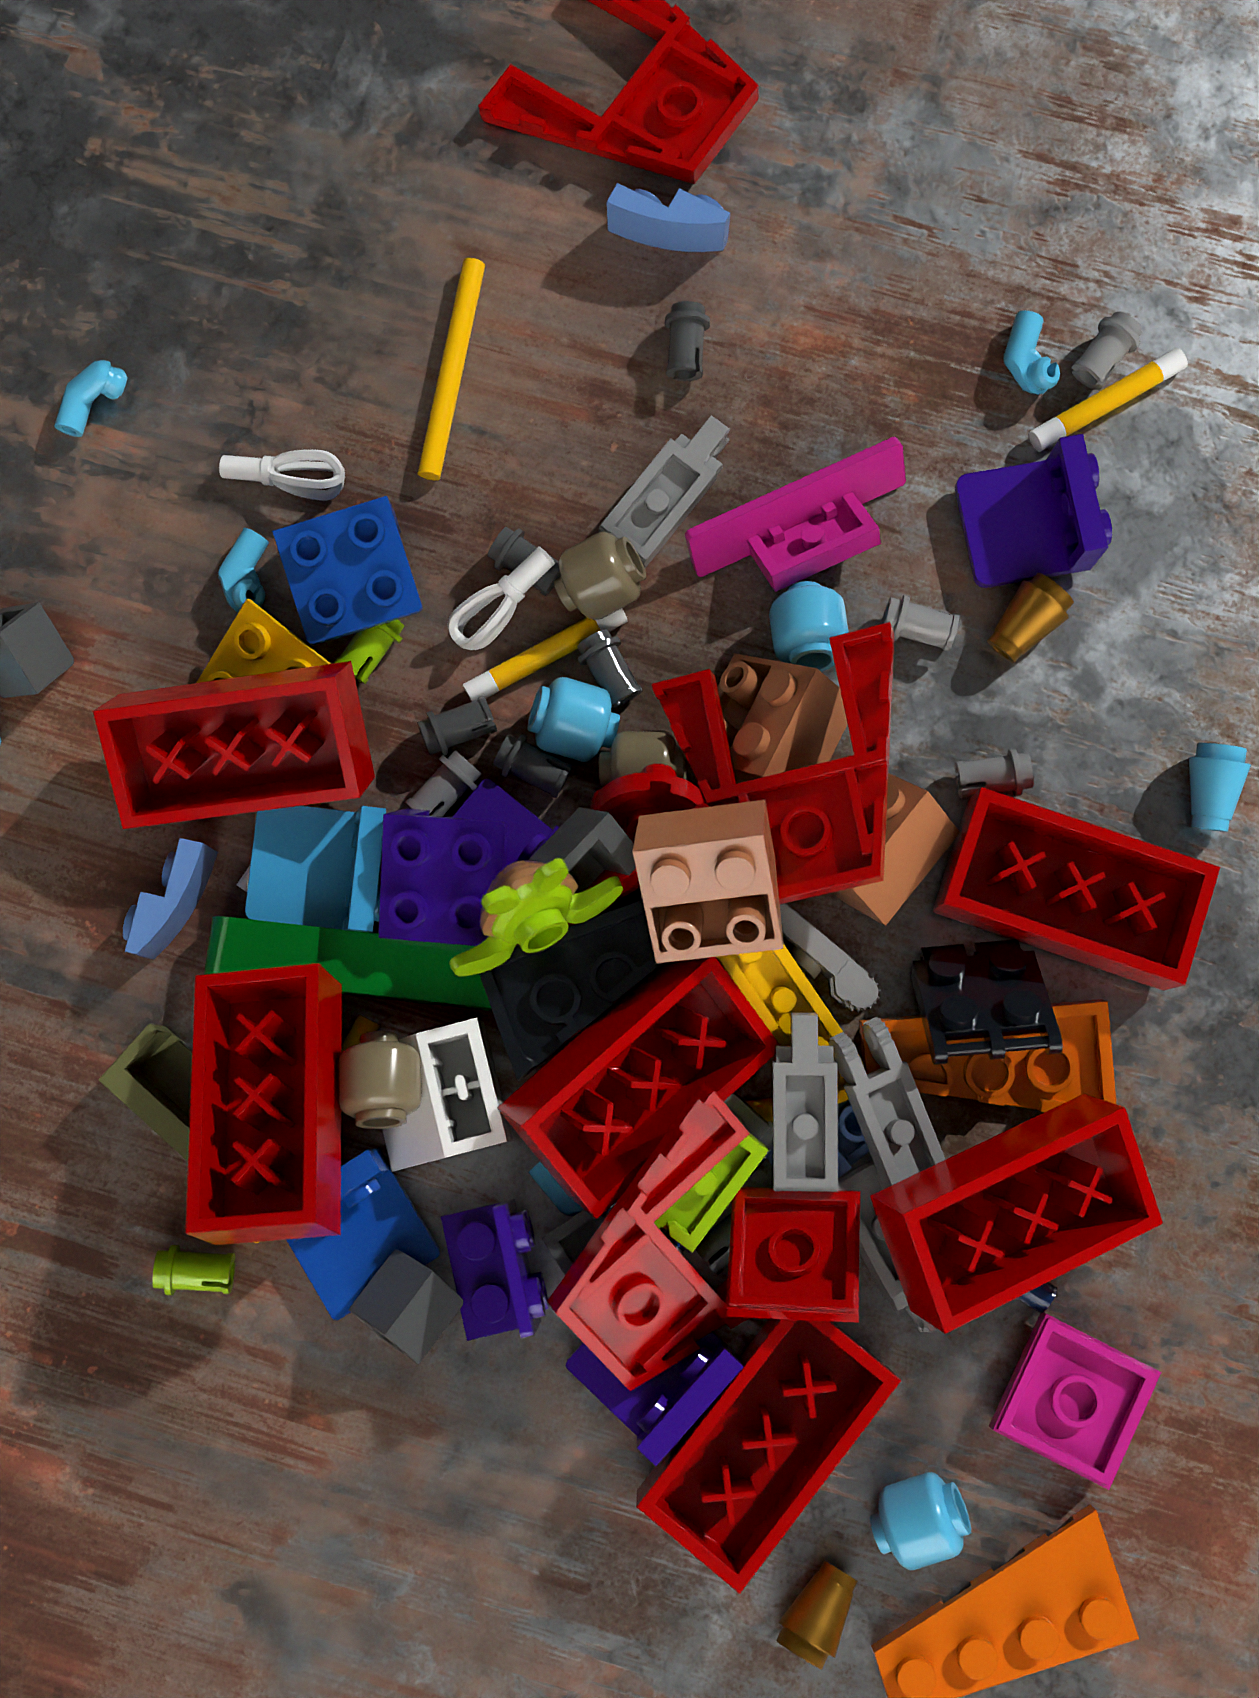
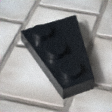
M643 899L593 917L586 922L569 926L567 933L558 942L541 951L526 953L520 945L515 946L507 961L491 970L479 973L517 1081H521L666 964H656Z

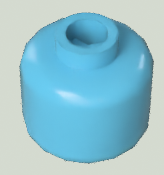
M803 581L792 585L786 592L777 597L769 610L773 649L780 661L817 668L821 672L835 665L829 638L849 633L845 604L841 595L835 590L821 586L816 582Z
M559 677L549 687H539L531 707L528 731L535 733L536 744L541 750L581 762H588L599 752L601 746L611 748L618 732L620 715L611 712L612 703L607 690L567 677Z
M926 1472L882 1488L878 1499L879 1512L870 1516L873 1536L881 1553L892 1552L896 1560L908 1570H916L956 1557L963 1549L964 1536L971 1534L969 1515L958 1487L954 1482L945 1484L933 1472Z

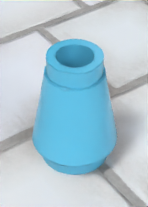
M1197 743L1195 757H1189L1191 827L1228 832L1230 820H1232L1251 764L1245 763L1246 748L1215 743Z

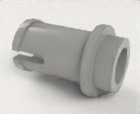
M1115 312L1111 317H1104L1098 324V335L1079 360L1071 366L1075 378L1088 388L1100 390L1126 353H1133L1140 346L1139 336L1142 333V328L1133 317L1126 313Z
M903 595L901 600L893 597L889 598L881 624L891 623L895 635L894 641H897L900 636L937 646L945 651L951 649L957 633L960 615L949 614L909 602L910 596Z
M1015 748L1009 749L1007 756L962 762V760L955 761V772L959 774L955 776L956 785L961 800L972 797L981 787L998 793L1012 791L1014 796H1021L1023 789L1033 788L1034 786L1029 753L1018 754Z
M456 750L448 758L443 755L439 758L443 764L414 796L406 801L412 809L430 810L429 816L443 817L468 788L474 791L478 787L474 782L480 777L481 773Z

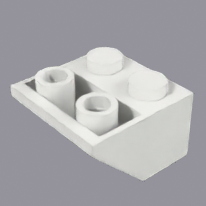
M473 1018L415 1033L398 1040V1042L414 1047L419 1052L422 1099L420 1107L406 1116L407 1121L405 1124L382 1129L392 1172L513 1140L508 1121L497 1109L503 1103L485 1025L482 1020Z

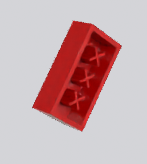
M351 661L116 695L93 711L122 829L360 798L375 779Z
M983 787L967 801L958 829L960 834L955 839L932 910L933 913L1013 940H1018L1021 943L1163 991L1186 985L1221 867Z
M716 957L667 962L596 1019L500 1104L497 1109L566 1194L597 1219L622 1196L703 1082L709 1085L724 1102L775 1055L776 1046L781 1045Z
M319 963L195 975L186 1234L214 1245L341 1235V1109L339 1105L338 1060L339 1055L342 1053V984Z
M1086 1094L1073 1098L870 1195L910 1311L944 1334L1163 1224L1125 1107Z
M769 1319L740 1356L744 1366L742 1370L658 1465L654 1467L637 1489L636 1507L739 1594L901 1382L899 1377L890 1368L831 1321Z

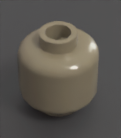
M599 532L561 554L559 560L561 577L554 580V586L561 602L569 611L578 608L587 618L599 620L635 602L639 598L641 592L640 582L646 579V571L639 554L627 537L623 536L617 539L611 533Z
M622 731L614 738L611 752L600 753V786L603 788L609 782L624 775L640 773L645 766L650 764L668 765L675 770L677 777L686 780V755L680 746L676 745L673 735L668 731Z
M390 1031L364 1033L360 1035V1044L347 1048L339 1055V1105L345 1114L356 1118V1126L368 1129L401 1126L406 1123V1116L420 1107L422 1099L420 1055L414 1047L398 1042V1035Z

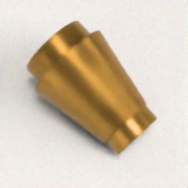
M1037 573L1030 582L1022 581L993 630L994 633L988 638L987 643L1003 658L1011 663H1015L1021 655H1024L1069 618L1066 612L1073 605L1074 601L1055 581L1044 574Z
M823 1561L819 1571H816L802 1592L778 1621L783 1628L776 1642L822 1670L828 1656L830 1655L834 1658L836 1656L852 1601V1592L858 1581L835 1566Z

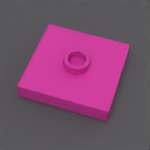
M1040 1313L989 1427L993 1431L1109 1490L1161 1372L1046 1313Z

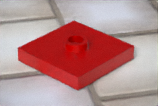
M741 1187L732 1199L726 1298L727 1317L859 1323L860 1191H774L773 1188Z

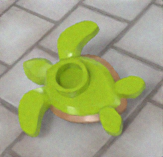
M561 858L554 859L547 864L535 861H518L509 864L497 874L486 894L481 899L480 926L483 934L488 936V938L474 948L453 957L449 962L451 969L458 976L474 975L503 964L510 958L516 944H519L526 953L538 952L552 946L567 933L569 929L567 922L572 924L586 922L604 911L621 895L623 887L619 878L616 876L608 878L586 891L575 893L578 885L568 873L569 870L565 861Z

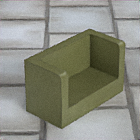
M150 1023L98 1080L188 1161L192 1049L168 1027Z

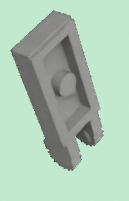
M780 904L783 943L791 948L790 954L803 973L812 979H815L821 973L828 979L830 997L838 1004L843 1003V1008L847 1007L850 1012L853 1010L859 1012L860 1009L864 1011L866 1008L870 1009L871 1005L877 1004L876 1000L880 998L878 992L881 990L878 989L877 985L879 983H875L874 977L869 978L867 971L788 904Z
M875 1017L864 1022L862 1028L870 1053L881 1067L880 1069L866 1074L856 1046L851 1041V1038L847 1036V1033L844 1034L842 1032L829 1038L830 1041L828 1043L830 1046H833L834 1061L837 1062L838 1072L847 1082V1084L843 1085L885 1189L946 1159L907 1062L901 1061L888 1027L881 1021V1018Z

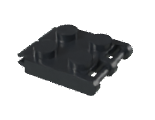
M1018 940L974 943L976 952L973 953L974 956H967L964 944L920 948L922 956H920V960L913 961L911 978L934 1065L947 1064L948 1057L988 1054L990 1060L1004 1059L1005 1052L1045 1049L1047 1055L1062 1053V1036L1034 950L1023 951ZM1040 1033L1041 1035L1014 1039L1003 1038V1036ZM984 1038V1041L946 1044V1041Z

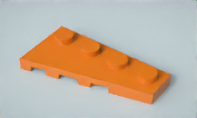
M1096 999L1051 1003L1062 1036L1063 1048L1061 1054L1047 1055L1045 1049L1005 1052L1004 1059L990 1060L988 1054L948 1057L947 1064L934 1065L931 1059L921 1015L881 1018V1021L888 1027L901 1061L907 1062L919 1093L944 1097L954 1096L994 1105H1010L1036 1109L1040 1112H1046L1082 1094L1117 1104L1108 1001ZM870 1019L859 1020L862 1062L866 1074L881 1068L872 1057L863 1033V1023ZM1040 1033L1003 1036V1038L1014 1039L1041 1035ZM984 1038L946 1041V1044L984 1041Z
M1088 1505L1071 1516L1073 1518L1071 1522L1049 1536L1043 1534L1023 1547L1025 1550L1023 1553L995 1571L990 1568L971 1580L970 1587L945 1603L937 1602L872 1644L871 1647L887 1698H959L1139 1639L1097 1510L1093 1506Z

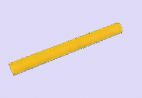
M465 258L462 263L418 469V475L427 480H440L485 270V264L475 258Z

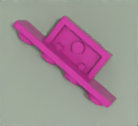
M891 437L688 529L685 532V539L696 574L699 577H703L751 555L773 590L777 592L880 545L879 527L862 504L895 490L906 483L902 444L896 437Z

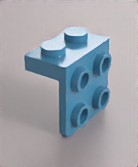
M294 806L257 811L245 905L246 917L252 920L373 932L374 921H379L381 885H378L380 862L382 861L383 814L386 813V809L361 806L356 812L310 806Z

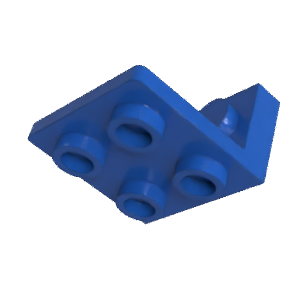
M387 496L272 531L306 639L311 645H318L422 611L423 606L399 534L401 530L395 511Z
M380 1148L368 1149L341 1166V1235L286 1239L333 1320H340L351 1313L348 1309L394 1250L402 1251L424 1266L440 1255L438 1245L397 1176L392 1172L391 1166Z

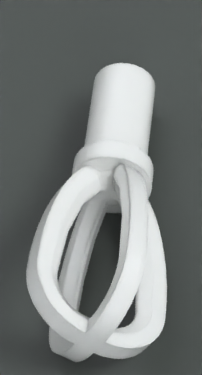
M294 450L282 453L276 457L264 456L263 458L222 455L219 463V472L222 478L262 482L263 485H275L290 494L308 499L331 500L341 492L344 486V467H342L337 457L324 450ZM291 470L333 472V477L325 480H314L283 475L278 472Z
M538 546L508 576L504 575L498 583L481 589L461 603L450 614L447 622L449 634L456 644L468 650H478L488 646L508 624L515 612L517 603L525 597L524 593L555 564L549 554ZM504 594L503 601L484 625L472 637H465L463 629L466 624L486 605Z

